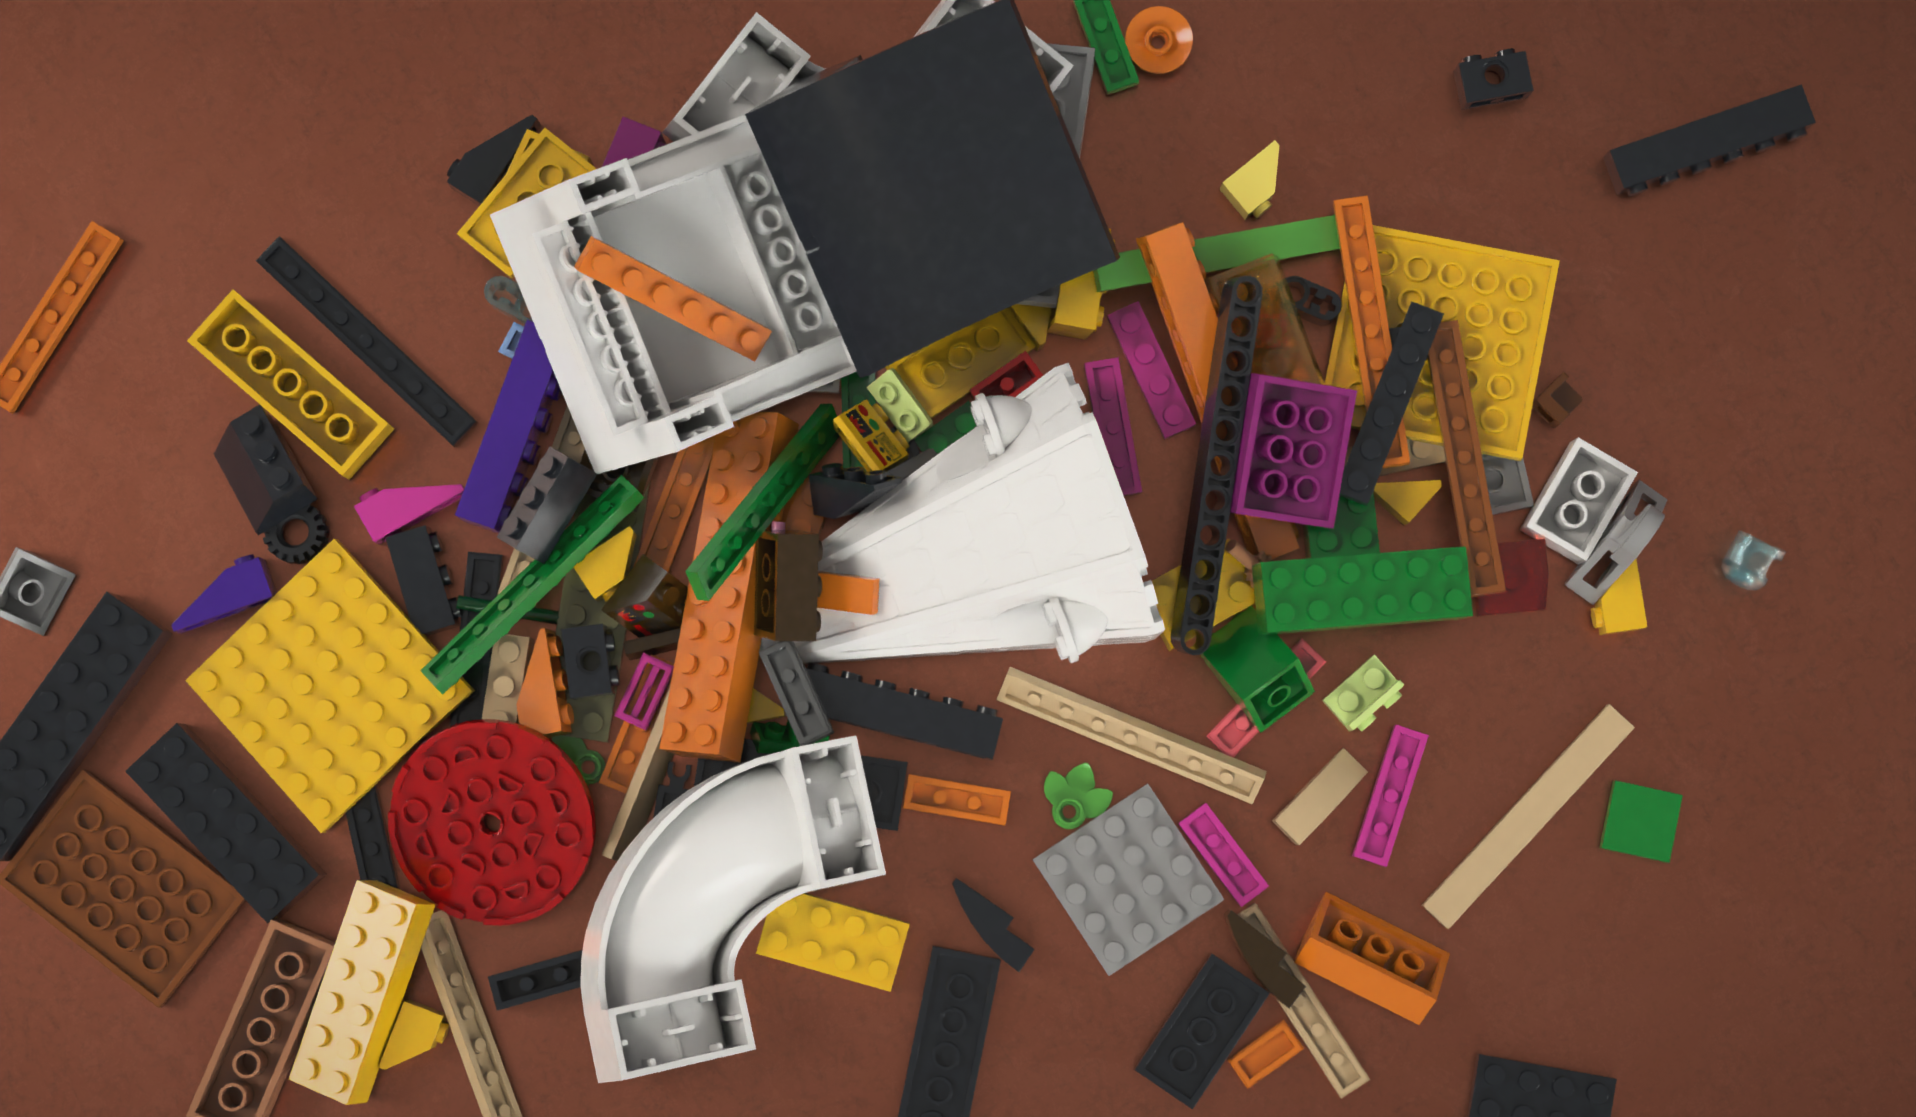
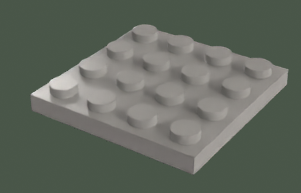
M1148 783L1032 859L1108 976L1225 900Z

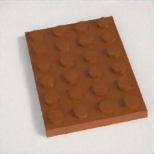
M83 769L0 874V885L158 1008L164 1006L246 901L225 877L94 775Z

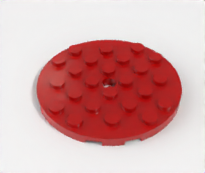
M480 719L462 722L443 729L416 749L405 765L402 766L392 788L393 795L391 808L388 812V829L392 848L402 871L419 893L422 891L428 898L438 904L437 908L461 920L466 918L483 922V925L502 926L536 918L551 910L572 891L581 879L590 861L595 843L596 821L593 801L584 777L571 758L557 744L541 733L524 725L497 719ZM486 814L494 815L501 820L499 830L492 831L486 828L483 821Z

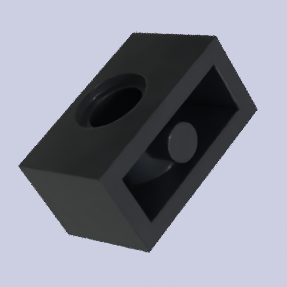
M1511 48L1494 53L1495 57L1482 59L1481 55H1472L1461 59L1462 63H1459L1453 71L1461 110L1528 98L1534 89L1526 51L1515 53V49ZM1485 72H1496L1500 77V83H1489L1485 78Z
M603 623L561 629L570 699L577 700L615 694L614 686H620L618 666L611 664L610 652L615 651L613 631H607V626ZM589 652H597L601 658L600 666L594 671H587L583 665V659Z

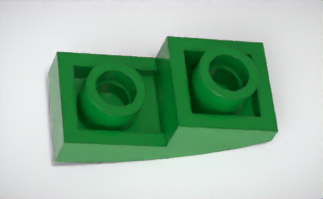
M787 720L786 725H781L777 722H753L750 736L757 753H777L800 746L789 720ZM827 736L815 743L829 741L830 736Z

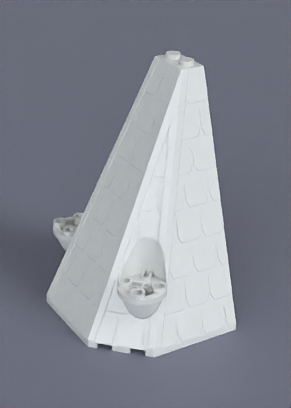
M1069 363L1054 367L1016 397L1003 395L985 397L984 393L975 395V401L971 402L970 409L977 427L945 448L905 478L902 483L821 541L823 556L822 560L818 562V571L880 578L878 613L870 615L817 608L821 615V628L816 633V641H794L804 664H808V662L818 664L1053 648L1057 649L1061 660L1068 658L1070 663L1079 661V655L1086 652L1092 646L1145 643L1156 639L1165 631L1163 620L1156 606L1158 601L1151 580L1146 582L1142 580V576L1148 575L1145 553L1094 414L1089 411L1083 413L1080 406L1087 404V401L1079 383L1076 384L1073 371ZM762 637L760 651L780 641H773Z

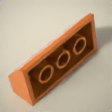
M1325 892L1302 938L1294 963L1420 1025L1437 1000L1450 953Z

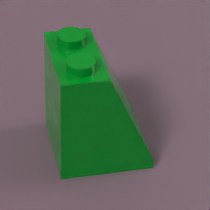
M1252 605L1244 612L1236 614L1228 624L1216 633H1212L1209 648L1201 654L1206 665L1260 733L1315 692L1299 658L1277 634L1258 635L1256 610Z

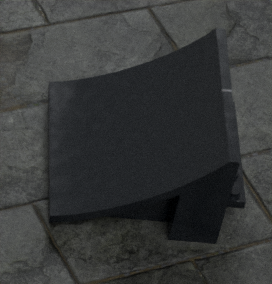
M1014 0L996 1L868 58L862 59V56L859 55L800 79L745 114L860 378L871 375L990 315L1076 277L1116 262L1120 258Z

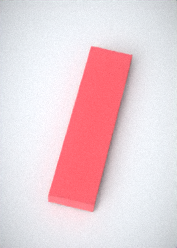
M1303 638L1291 648L1293 653L1299 658L1309 680L1326 663ZM1237 704L1205 737L1223 754L1234 758L1259 731Z

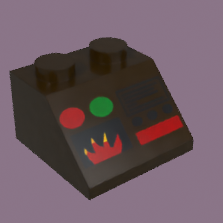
M643 554L602 608V611L639 638L679 629L682 624L688 587Z

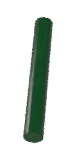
M458 595L456 609L481 612L492 600ZM534 607L521 619L557 625L559 611Z

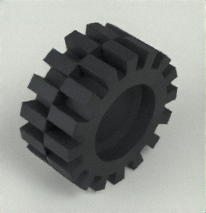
M309 504L264 532L265 537L263 538L264 544L268 545V550L285 562L305 564V561H311L322 550L324 543L328 544L329 539L326 538V535L329 533V527L325 523L327 520L317 508ZM294 519L303 520L309 530L307 539L300 545L288 544L283 536L285 525Z

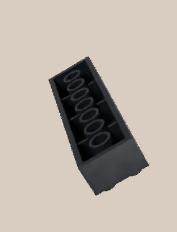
M106 591L0 740V861H11L173 634L117 594Z

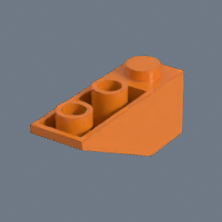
M543 628L539 630L516 706L519 724L550 738L572 733L571 724L574 723V712L571 704L567 703L565 690L569 686L566 671L561 669L559 657L563 655L561 639L556 635L555 631Z

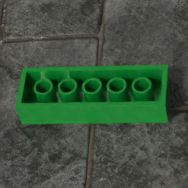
M1466 546L1268 561L1252 566L1258 635L1457 620L1473 616Z

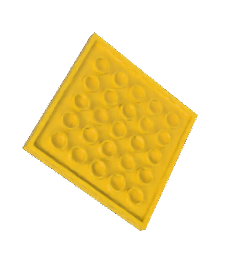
M1373 225L1389 329L1402 326L1411 301L1444 313L1441 322L1458 320L1481 453L1521 461L1560 260ZM1344 282L1341 298L1342 307L1337 318L1324 385L1357 390L1351 428L1360 430L1366 416L1346 284ZM1427 358L1403 415L1406 438L1443 446Z
M333 539L274 597L260 608L185 680L320 833H325L475 691L462 676L444 694L434 687L420 670L439 653L438 649L410 621V618L338 539Z

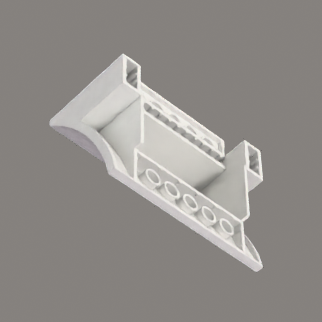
M745 115L628 160L625 158L571 178L490 214L538 335L546 349L547 357L591 465L597 474L678 452L734 427L733 422L857 371ZM591 235L768 327L772 332L756 361H752L575 269L574 266Z

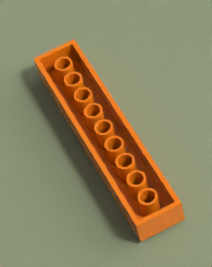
M756 412L734 421V427L715 435L693 561L797 434L799 427L797 422L778 412ZM785 506L773 521L782 522ZM771 523L766 530H771ZM756 542L709 601L697 600L689 582L659 747L661 750L681 757L731 762L741 761L762 637L754 635Z

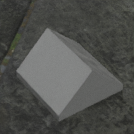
M16 547L0 576V617L44 636L75 574L31 551Z

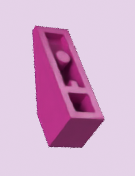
M458 484L391 488L381 491L375 488L360 496L361 502L356 504L354 508L372 540L381 545L386 542L385 537L404 532L460 500L465 487Z

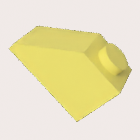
M1276 140L1221 184L1220 191L1244 220L1248 219L1251 215H1254L1257 219L1272 206L1269 201L1275 193L1279 144Z

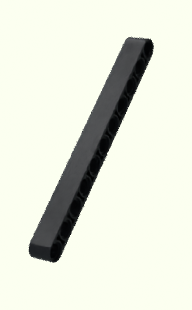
M1241 276L1228 280L1222 289L1171 629V643L1173 647L1179 652L1190 655L1204 653L1209 648L1212 636L1263 294L1260 282L1252 276ZM1240 283L1244 284L1248 290V296L1245 301H1241L1237 296V287ZM1235 318H1238L1243 325L1242 333L1239 336L1235 335L1231 329L1232 321ZM1230 352L1236 355L1238 362L1237 367L1233 371L1226 364V358ZM1225 387H1228L1232 392V401L1229 405H1225L1221 399V393ZM1221 421L1227 427V435L1223 440H1220L1216 434V427ZM1215 456H1218L1222 462V469L1217 475L1211 470V461ZM1210 491H1213L1217 497V503L1212 509H1209L1205 503L1206 495ZM1207 525L1212 531V537L1208 543L1204 544L1200 538V532ZM1203 560L1207 566V571L1199 579L1195 573V567L1199 561ZM1198 595L1202 605L1198 612L1193 613L1190 608V601L1193 596ZM1192 629L1196 633V642L1192 647L1188 648L1185 644V635Z

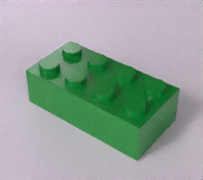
M1374 492L1367 506L1339 496L1334 529L1302 524L1306 559L1380 553Z

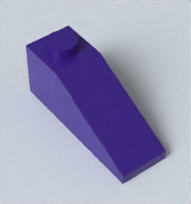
M254 554L234 560L235 566L225 569L172 623L173 631L182 634L266 604L277 593L266 560L260 557L255 558Z

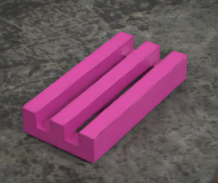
M643 653L614 716L647 731L672 678L674 667ZM650 663L654 666L631 715H628L625 711L647 664ZM660 669H663L665 673L641 721L637 718Z

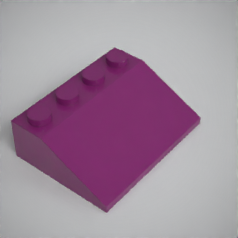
M1251 373L1230 512L1334 529L1357 390Z

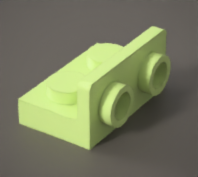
M894 368L887 370L867 386V389L907 442L917 438L934 426L930 416Z
M1373 655L1322 701L1348 731H1353L1356 728L1363 731L1376 719L1373 713L1379 707L1384 705L1387 709L1402 696L1399 690L1405 684L1401 680H1397L1376 655Z

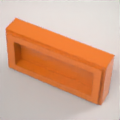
M818 571V576L822 580V592L820 597H817V608L870 615L878 613L880 578Z
M1282 1019L1230 1056L1227 1061L1248 1089L1302 1051L1304 1047L1285 1020Z

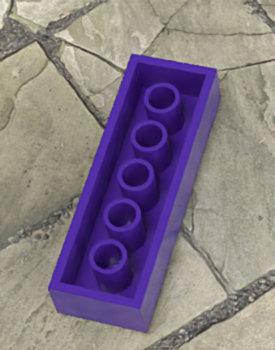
M527 320L455 513V516L464 522L499 534L504 521L512 512L517 497H520L521 492L529 482V478L525 476L529 465H535L538 460L541 446L537 445L541 432L547 433L552 421L553 414L549 413L553 400L558 401L562 394L547 357L546 349L533 321Z

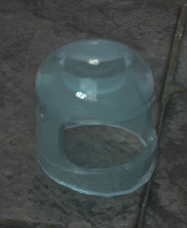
M1738 531L1722 560V572L1734 585L1742 589L1756 591L1763 588L1769 581L1766 578V572L1772 561L1778 560L1782 562L1787 551L1770 546L1756 537Z

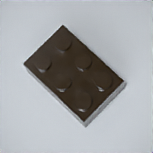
M765 530L756 541L754 635L773 641H816V633L821 628V615L817 611V597H820L822 592V580L818 576V562L822 560L823 546L819 540V534L799 530Z

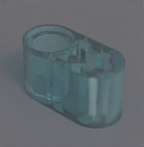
M495 276L488 280L484 287V295L494 309L524 325L527 320L533 321L532 318L525 317L523 314L526 303L518 283L504 276ZM505 289L511 297L516 299L515 305L504 297H500L498 300L495 295L496 290L503 291Z

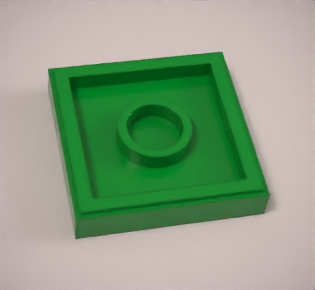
M1613 780L1599 848L1670 863L1683 795Z

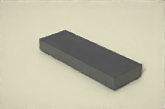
M780 641L760 651L759 655L800 746L813 744L835 733L794 641Z

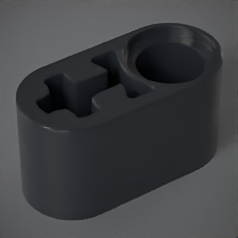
M1290 276L1284 279L1276 292V302L1281 309L1319 326L1331 324L1341 311V299L1335 292L1299 276ZM1290 286L1296 287L1301 292V300L1297 302L1288 300L1285 297L1284 289ZM1309 295H1314L1308 308L1303 307ZM1323 301L1329 303V310L1325 315L1319 312V305Z

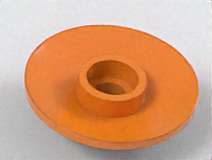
M1154 6L1140 11L1133 17L1126 30L1125 43L1129 51L1128 54H1130L1132 61L1139 68L1150 73L1163 74L1174 71L1187 60L1193 46V34L1188 21L1179 12L1169 7ZM1161 38L1164 41V46L1162 48H1155L1152 45V40Z

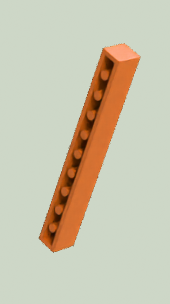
M1181 222L1135 239L1151 278V284L1202 423L1218 321L1216 315L1218 305L1215 297L1208 293L1204 282L1206 280L1205 268L1201 261L1196 259L1192 247L1195 246L1194 237L1190 229L1185 228L1184 223ZM1230 353L1228 354L1226 364L1233 371L1237 367L1238 362L1231 357ZM1225 387L1221 393V399L1225 405H1229L1232 401V392L1228 387ZM1222 421L1216 427V434L1220 440H1223L1227 435V427ZM1215 456L1214 459L1220 472L1222 462L1218 456ZM1234 513L1245 546L1252 555H1258L1261 551H1264L1266 556H1272V559L1299 548L1297 542L1299 532L1295 523Z

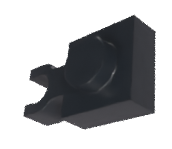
M669 762L667 774L670 778L669 786L659 785L653 818L667 805L689 790L684 789L685 782L691 776L693 765L687 764L685 774L682 777H678L674 774L675 762Z

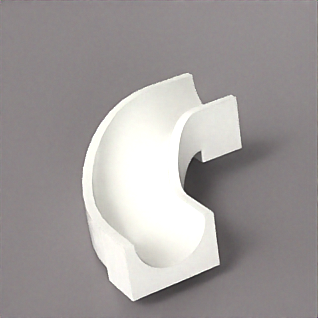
M856 735L793 747L781 752L758 757L713 775L687 790L661 810L624 850L609 873L595 902L586 929L581 957L580 986L583 1010L598 1083L623 1081L756 1050L742 979L735 980L734 977L736 957L746 937L765 916L798 895L886 875Z

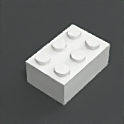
M1578 437L1567 446L1519 530L1576 564L1584 563L1590 557L1638 472Z

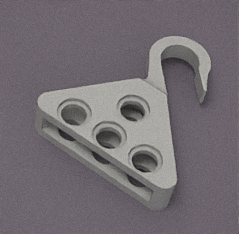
M1638 480L1618 506L1588 560L1576 566L1564 585L1594 605L1638 557L1664 520L1665 514L1662 512L1667 499L1641 480ZM1641 498L1649 505L1636 516L1634 512ZM1609 550L1613 553L1610 556L1612 561L1593 587L1584 581L1583 577Z

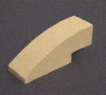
M1342 748L1295 795V798L1272 822L1295 845H1300L1342 802L1368 771Z

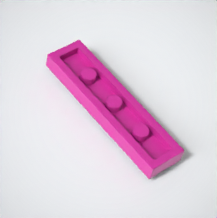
M1139 301L1107 315L1111 328L1164 440L1194 427L1196 422Z
M1119 358L1084 363L1092 412L1099 426L1123 496L1142 493Z
M1396 724L1393 726L1352 854L1353 857L1387 867L1429 735Z

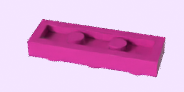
M1207 803L1201 805L1178 823L1240 907L1269 887Z

